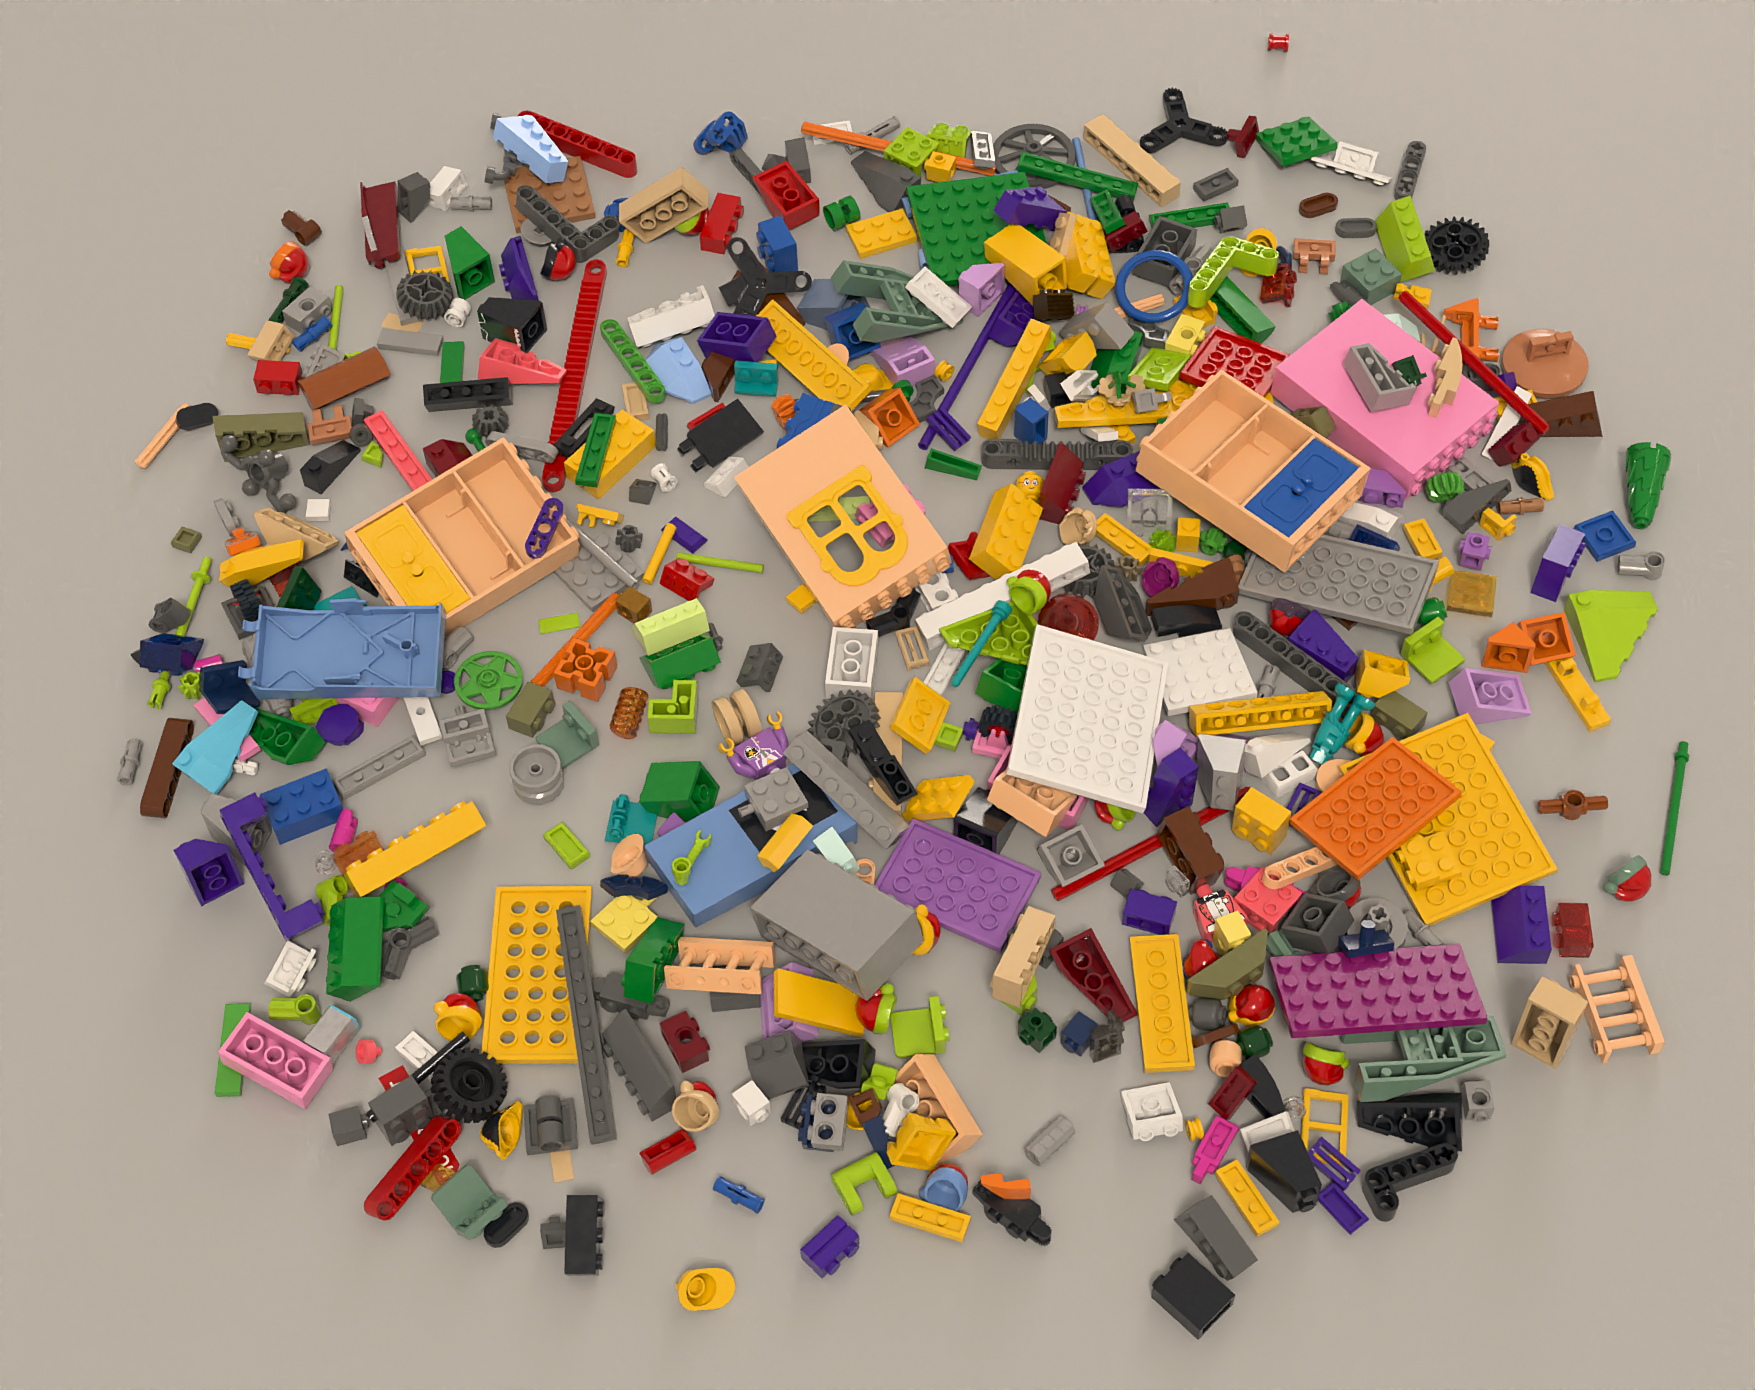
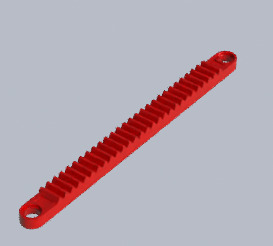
M591 260L585 266L578 305H576L574 324H572L570 343H568L566 362L564 363V369L567 370V373L560 382L558 401H556L555 414L553 416L554 421H552L551 434L549 435L548 443L552 445L576 421L579 415L607 276L606 264L602 260ZM594 268L601 269V271L598 273L591 272V270ZM561 453L557 455L553 463L545 462L542 482L544 489L548 492H558L565 485L566 472L564 462L568 458H565V455L561 456ZM550 478L559 479L555 484L548 483Z

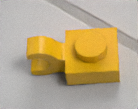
M1397 283L1394 299L1399 300V295L1403 291H1408L1428 310L1432 289L1411 285V288L1408 289L1406 285Z

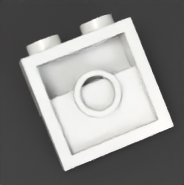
M1170 1082L1121 1091V1099L1127 1113V1122L1133 1140L1149 1141L1154 1136L1163 1134L1172 1137L1179 1131H1183L1182 1114Z

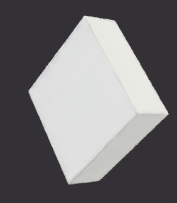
M308 499L306 520L329 521L330 499Z

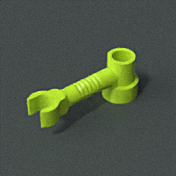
M701 830L696 833L694 846L687 857H679L672 862V874L677 884L685 885L688 883L693 863L700 852L711 844V834H709L707 839L703 840L700 839Z

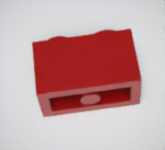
M258 360L253 381L257 393L299 395L300 386L297 381L303 379L301 377L303 372L300 362Z

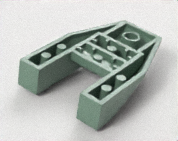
M843 260L831 276L838 293L883 299L887 301L891 309L889 311L865 307L853 323V327L861 341L877 343L950 326L945 324L933 311L927 309L924 303L912 296L905 288L914 277L910 274L891 267ZM961 319L956 325L962 324L963 319Z
M1487 1015L1486 1024L1340 1035L1343 1044L1399 1041L1402 1050L1403 1061L1358 1064L1354 1084L1359 1101H1386L1506 1058L1507 1054L1494 1016Z

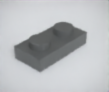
M1226 168L1195 182L1193 189L1206 201L1237 187L1239 180Z

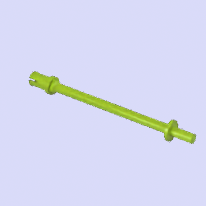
M203 557L199 571L192 572L191 579L195 582L185 606L191 613L188 620L182 626H178L159 679L154 680L152 683L153 690L147 702L151 708H154L156 703V709H160L166 693L170 690L171 686L168 680L202 586L209 584L211 577L207 575L212 561L209 557Z

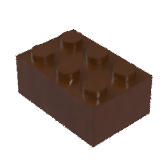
M1188 806L1164 817L1156 836L1190 895L1197 893L1196 890L1202 885H1214L1225 867L1222 856L1216 853L1212 846L1210 835L1207 832L1204 833L1200 826L1199 816L1192 812Z

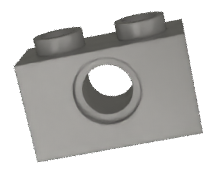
M310 286L282 312L286 325L302 334L307 326H312L322 316L327 317L332 311L329 296Z

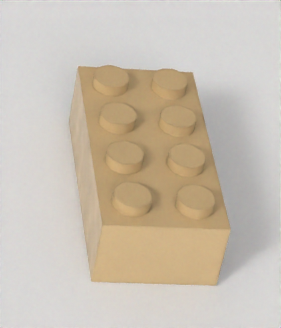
M680 167L619 204V222L644 243H648L708 208V189L683 167Z
M1542 976L1528 998L1511 1045L1556 1069L1571 1045L1588 1001L1583 999L1580 994L1570 992L1561 987L1556 981L1548 980Z

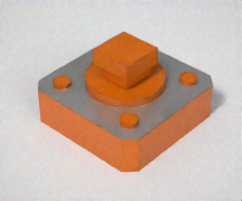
M242 527L231 530L235 537L224 542L230 556L261 545L256 531L244 533Z

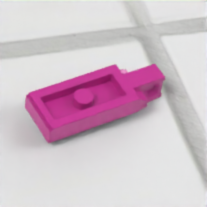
M1216 1115L1194 1154L1192 1165L1196 1166L1191 1180L1201 1184L1207 1172L1213 1175L1239 1131V1126Z

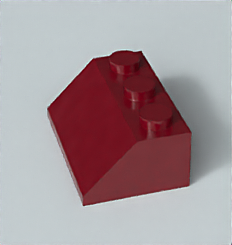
M1062 443L1058 445L1040 492V506L1043 510L1039 519L1055 524H1060L1064 516L1074 509L1072 504L1073 501L1077 502L1079 498V485H1083L1086 478V472H1083L1084 463Z

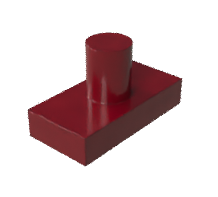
M1248 116L1241 130H1228L1227 140L1235 141L1237 157L1245 158L1256 139L1255 133L1259 132L1256 116Z
M1236 1066L1208 1104L1223 1119L1230 1120L1258 1082L1241 1066Z

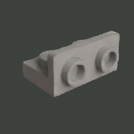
M321 344L319 348L315 347L310 356L313 362L310 367H305L301 377L305 378L341 362L345 354L324 344Z

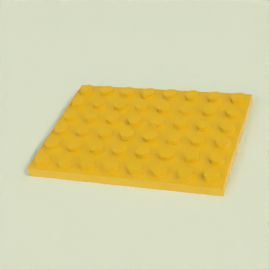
M1468 713L1399 741L1462 791V797L1411 837L1421 835L1423 838L1443 831L1460 866L1462 876L1416 891L1413 884L1409 885L1405 876V871L1407 870L1403 863L1400 864L1398 862L1395 851L1387 857L1419 918L1425 925L1429 924L1432 926L1503 896L1517 886H1526L1557 873L1556 865ZM1370 754L1341 765V774L1344 776Z

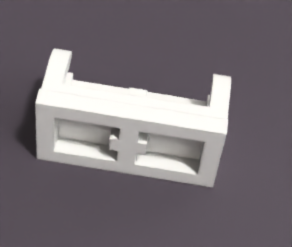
M446 166L440 170L430 182V198L434 201H430L429 205L443 211L449 209L451 197H459L468 186L462 170Z
M1077 370L1060 384L1070 401H1087L1098 393L1099 385L1093 388L1091 383L1093 380H1096L1099 374L1095 370Z

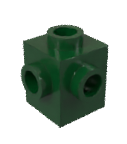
M1034 1008L1030 1013L1026 1012L1020 1017L1018 1021V1037L1025 1045H1030L1038 1053L1056 1038L1057 1026L1047 1013H1041L1037 1008Z

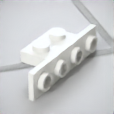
M1343 141L1339 142L1334 160L1321 156L1311 158V160L1316 161L1315 165L1327 168L1329 165L1335 167V171L1344 174L1349 171L1354 173V177L1359 179L1372 178L1374 179L1373 183L1385 185V183L1392 181L1390 177L1373 172L1379 152Z

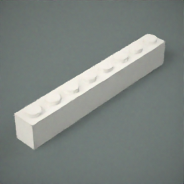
M1077 542L1065 545L1052 554L1044 555L1031 564H1025L1020 569L1003 575L1000 579L986 583L979 589L965 593L960 598L950 603H944L939 608L923 613L920 617L916 618L918 631L928 649L932 650L945 644L939 628L990 610L998 600L1005 601L1006 603L1011 602L1012 600L1008 592L1009 587L1006 581L1011 576L1017 577L1023 570H1037L1043 573L1050 582L1051 592L1090 574L1089 562Z

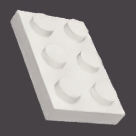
M926 267L905 286L912 296L918 298L925 304L927 309L937 314L945 324L952 328L972 308L968 302Z

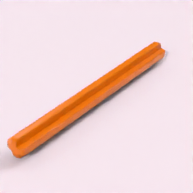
M612 593L537 673L530 681L531 683L542 687L548 683L554 676V671L561 659L567 660L566 650L573 638L586 641L617 608V593Z

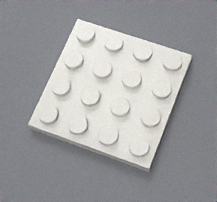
M1230 628L1143 645L1144 656L1168 662L1162 700L1168 716L1188 713L1189 705L1257 698V690Z

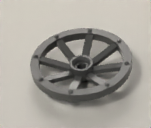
M1023 124L1015 126L1002 133L993 145L996 165L995 172L997 174L1008 172L1002 166V163L1020 158L1022 152L1051 160L1053 159L1046 154L1067 155L1068 160L1066 164L1075 165V148L1072 141L1063 132L1048 125ZM1032 134L1046 135V137L1036 141L1033 139ZM1020 135H1025L1027 144L1013 141L1011 139ZM1055 139L1058 142H1060L1064 148L1044 146H1046L1048 143ZM1004 145L1020 149L1019 151L999 157V152ZM1036 175V179H1027L1029 187L1039 186L1044 189L1061 183L1047 178L1043 179Z

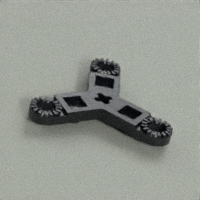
M1171 87V89L1168 88L1163 93V103L1168 121L1140 138V147L1147 153H1154L1180 137L1213 146H1222L1227 142L1228 132L1223 127L1219 128V126H1212L1210 123L1189 118L1182 91ZM1175 96L1177 98H1175V100H1172V98L1170 99L1168 97ZM1214 135H1221L1222 138L1217 137L1216 139V137L1214 138ZM1146 142H1152V143H1154V144H1153V146H1152V145H1150V146L1148 145V146H1147V144H1145V143H1146Z
M735 237L727 243L729 256L747 282V286L733 314L756 316L767 294L804 292L811 287V276L805 271L765 272L743 238ZM734 242H740L743 245V251L740 254L733 252L732 245ZM800 275H803L807 280L806 285L802 288L796 285V278ZM757 278H759L760 280H765V283H763V289H761L760 287H755V284L757 283Z

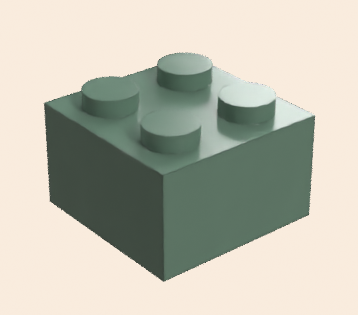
M1375 248L1344 264L1340 282L1346 280L1367 300L1369 305H1373L1395 292L1397 283L1401 281L1402 273Z

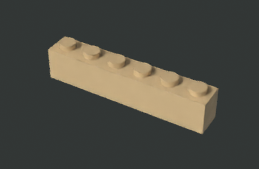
M1101 114L1084 124L1083 139L1130 181L1139 183L1138 188L1156 204L1163 207L1180 196L1181 182L1179 179L1167 171L1163 165L1159 164L1151 154L1143 150L1124 131L1119 129L1112 120Z
M875 692L874 703L879 709L878 714L881 717L877 721L880 727L875 729L890 754L895 755L902 767V737L889 727L903 698V692ZM874 777L869 779V788L901 817L902 803L896 805L879 786Z

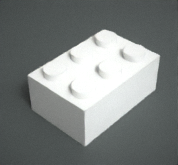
M833 627L825 680L826 699H831V694L838 697L839 691L846 695L849 689L853 694L859 690L861 694L866 693L869 698H872L879 646L878 630Z

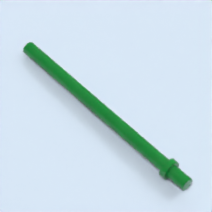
M1685 741L1679 742L1678 752L1675 753L1674 757L1676 767L1660 874L1665 876L1670 874L1685 766L1689 761V754L1687 753L1689 744Z

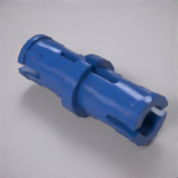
M322 316L315 324L307 326L305 331L291 342L301 352L307 345L317 341L319 336L333 325L326 316Z
M719 1176L714 1183L713 1191H717L732 1199L731 1202L735 1205L741 1204L757 1214L764 1205V1198L749 1192L742 1184L738 1186L722 1176Z

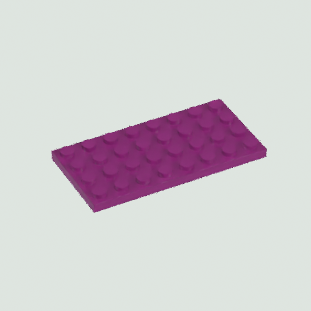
M1460 944L1394 948V951L1348 958L1344 952L1269 958V967L1291 1039L1486 1024L1488 1019Z

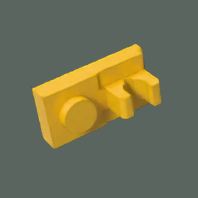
M577 503L576 508H578L579 512L577 523L583 526L584 520L587 518L590 519L589 527L591 528L596 527L598 518L602 519L603 524L615 526V522L620 524L623 522L624 515L618 512Z

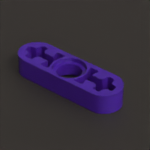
M549 498L544 502L526 540L525 549L530 558L538 559L545 554L563 516V503L557 498ZM557 506L558 511L555 510L551 516L552 519L548 518L550 515L549 508ZM546 523L550 525L551 529L547 533H541L538 527ZM537 537H538V538L540 539V541H539V548H540V549H536L535 551H532V546H535V545H536V543H537V541H538V540H537Z

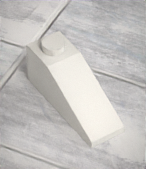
M1294 732L1255 737L1245 745V771L1263 778L1311 742L1310 738Z

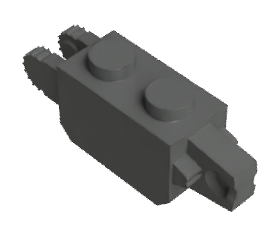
M613 972L607 975L605 980L592 978L595 1000L600 1001V1005L604 1010L610 1013H620L626 1009L632 1019L641 1018L647 1020L649 1015L666 1017L670 1001L656 995L652 1004L624 997V986L621 985L623 975Z

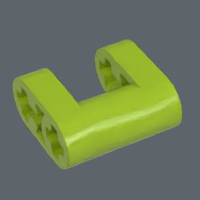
M877 1152L830 1174L832 1183L851 1216L864 1211L862 1202L854 1188L872 1179L885 1199L898 1193L891 1175Z

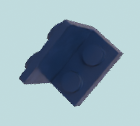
M244 660L200 668L199 691L217 714L227 713L241 700L253 708L260 706V701L247 686L246 679L238 677L239 666L247 668V663Z

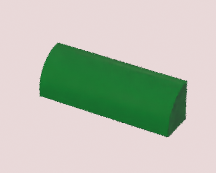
M1226 276L1210 298L1211 302H1214L1217 306V314L1238 335L1263 343L1276 327L1228 276Z

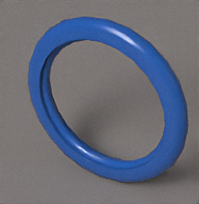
M1149 250L1139 253L1129 259L1117 275L1115 282L1117 302L1123 311L1138 321L1160 323L1170 320L1181 313L1188 305L1189 284L1193 279V275L1188 265L1179 256L1171 252ZM1149 260H1162L1171 263L1179 270L1184 282L1183 292L1178 302L1170 309L1159 313L1142 312L1135 308L1128 300L1125 292V283L1130 272L1137 265Z

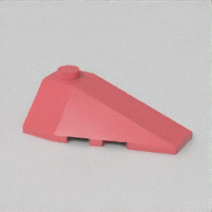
M495 338L480 356L478 379L508 377L511 384L559 383L566 375L567 370L549 360L535 358L536 354L531 351L528 353L521 351L520 346L515 343Z

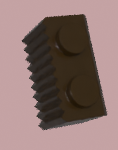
M1065 289L1039 290L1038 295H1032L1034 320L1071 319L1074 316L1073 294L1065 293Z

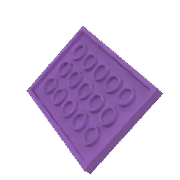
M913 818L909 824L910 827L903 834L875 886L886 895L891 894L900 903L908 904L914 909L920 904L925 905L928 908V912L936 915L941 928L1001 953L1007 942V932L1010 929H1014L1020 914L1025 909L1039 883L1042 873Z

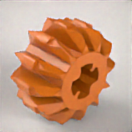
M788 394L776 398L771 406L776 420L784 430L787 420L794 417L796 413L793 410L796 401Z

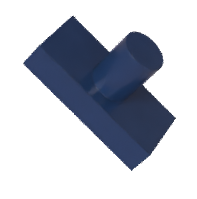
M1371 920L1361 922L1360 933L1339 936L1338 945L1348 958L1394 951V941L1385 930L1375 931L1376 924Z

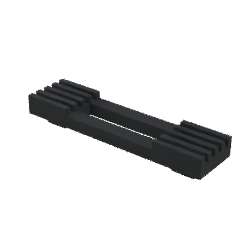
M596 398L553 446L557 448L561 456L565 455V458L570 457L587 441L591 424L578 439H575L572 436L588 418H592L594 413L612 415L615 406Z

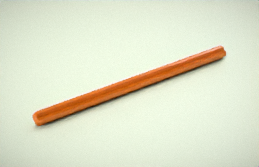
M803 122L801 127L803 134L882 152L893 142L809 122ZM946 154L956 157L957 169L988 176L995 174L996 165H994V168L982 169L974 166L973 159Z

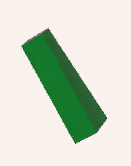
M932 448L925 464V469L976 481L982 465Z

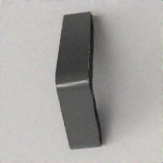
M522 185L517 189V209L553 242H556L559 238H564L567 246L573 250L576 262H585L618 240L620 222L617 217L612 215L606 216L581 232L534 188Z

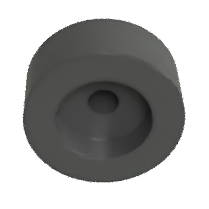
M356 424L350 429L349 437L356 446L363 447L371 442L372 432L365 424Z

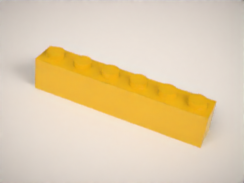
M1030 319L977 423L979 436L987 439H1001L1051 340L1050 325Z

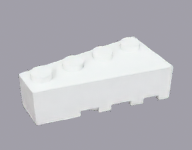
M704 286L697 287L698 292L689 294L686 292L681 294V298L675 302L667 300L661 303L657 310L649 308L628 317L627 320L636 346L648 347L655 341H665L671 339L673 335L689 333L693 328L699 326L707 327L715 315Z

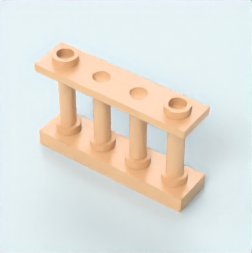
M680 937L678 940L680 964L678 966L665 965L664 967L666 989L762 994L760 969L761 967L774 968L776 964L774 942ZM691 963L703 964L702 967H689ZM714 964L727 965L725 969L713 968ZM737 966H751L749 970L736 969Z
M1623 956L1616 970L1588 975L1583 974L1580 964L1575 965L1569 977L1570 985L1573 990H1576V993L1588 1001L1584 1015L1594 1039L1593 1048L1595 1054L1600 1056L1601 1062H1608L1612 1050L1637 1045L1647 1046L1650 1055L1660 1053L1665 1041L1633 956ZM1617 979L1623 981L1625 991L1592 997L1588 987L1589 984ZM1627 1001L1632 1005L1633 1013L1599 1018L1595 1007ZM1629 1023L1639 1024L1641 1029V1035L1608 1040L1604 1028Z

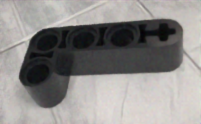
M1442 1143L1369 1169L1362 1183V1191L1374 1216L1383 1222L1392 1220L1399 1206V1198L1396 1192L1451 1173L1458 1158L1457 1149L1451 1144ZM1416 1165H1424L1427 1169L1421 1170ZM1393 1173H1400L1403 1175V1178H1397ZM1369 1181H1377L1380 1186H1373ZM1381 1203H1387V1204H1389L1392 1208H1391V1209H1385V1208H1383L1380 1204H1381Z

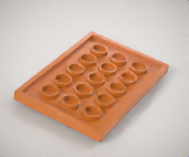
M1391 737L1292 816L1290 824L1358 881L1462 797V791L1402 743Z

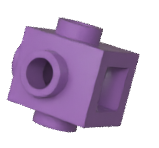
M1468 532L1466 540L1461 539L1458 552L1462 553L1459 566L1481 571L1484 559L1489 560L1492 547L1488 546L1490 537Z

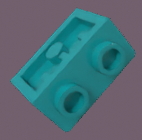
M735 361L736 381L734 393L776 396L779 382L778 364Z

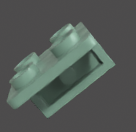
M468 1164L464 1165L431 1195V1200L457 1234L468 1240L478 1237L483 1232L484 1227L490 1221L498 1219L502 1215L503 1210L508 1206L502 1197L491 1192L474 1168Z

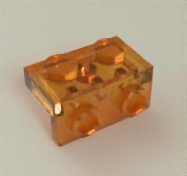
M374 830L370 833L364 831L355 837L356 841L349 845L344 843L334 850L335 853L332 860L342 876L347 872L346 868L350 864L361 860L362 863L367 861V856L379 848L385 851L376 838Z

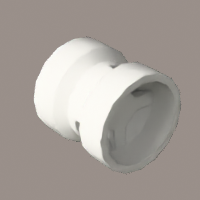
M461 298L453 299L450 309L444 315L445 321L451 326L462 327L466 316L471 311L470 304Z

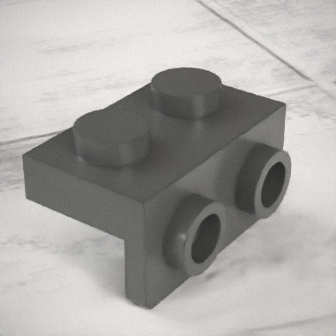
M772 643L751 645L736 682L741 687L760 685L765 692H770L783 655Z

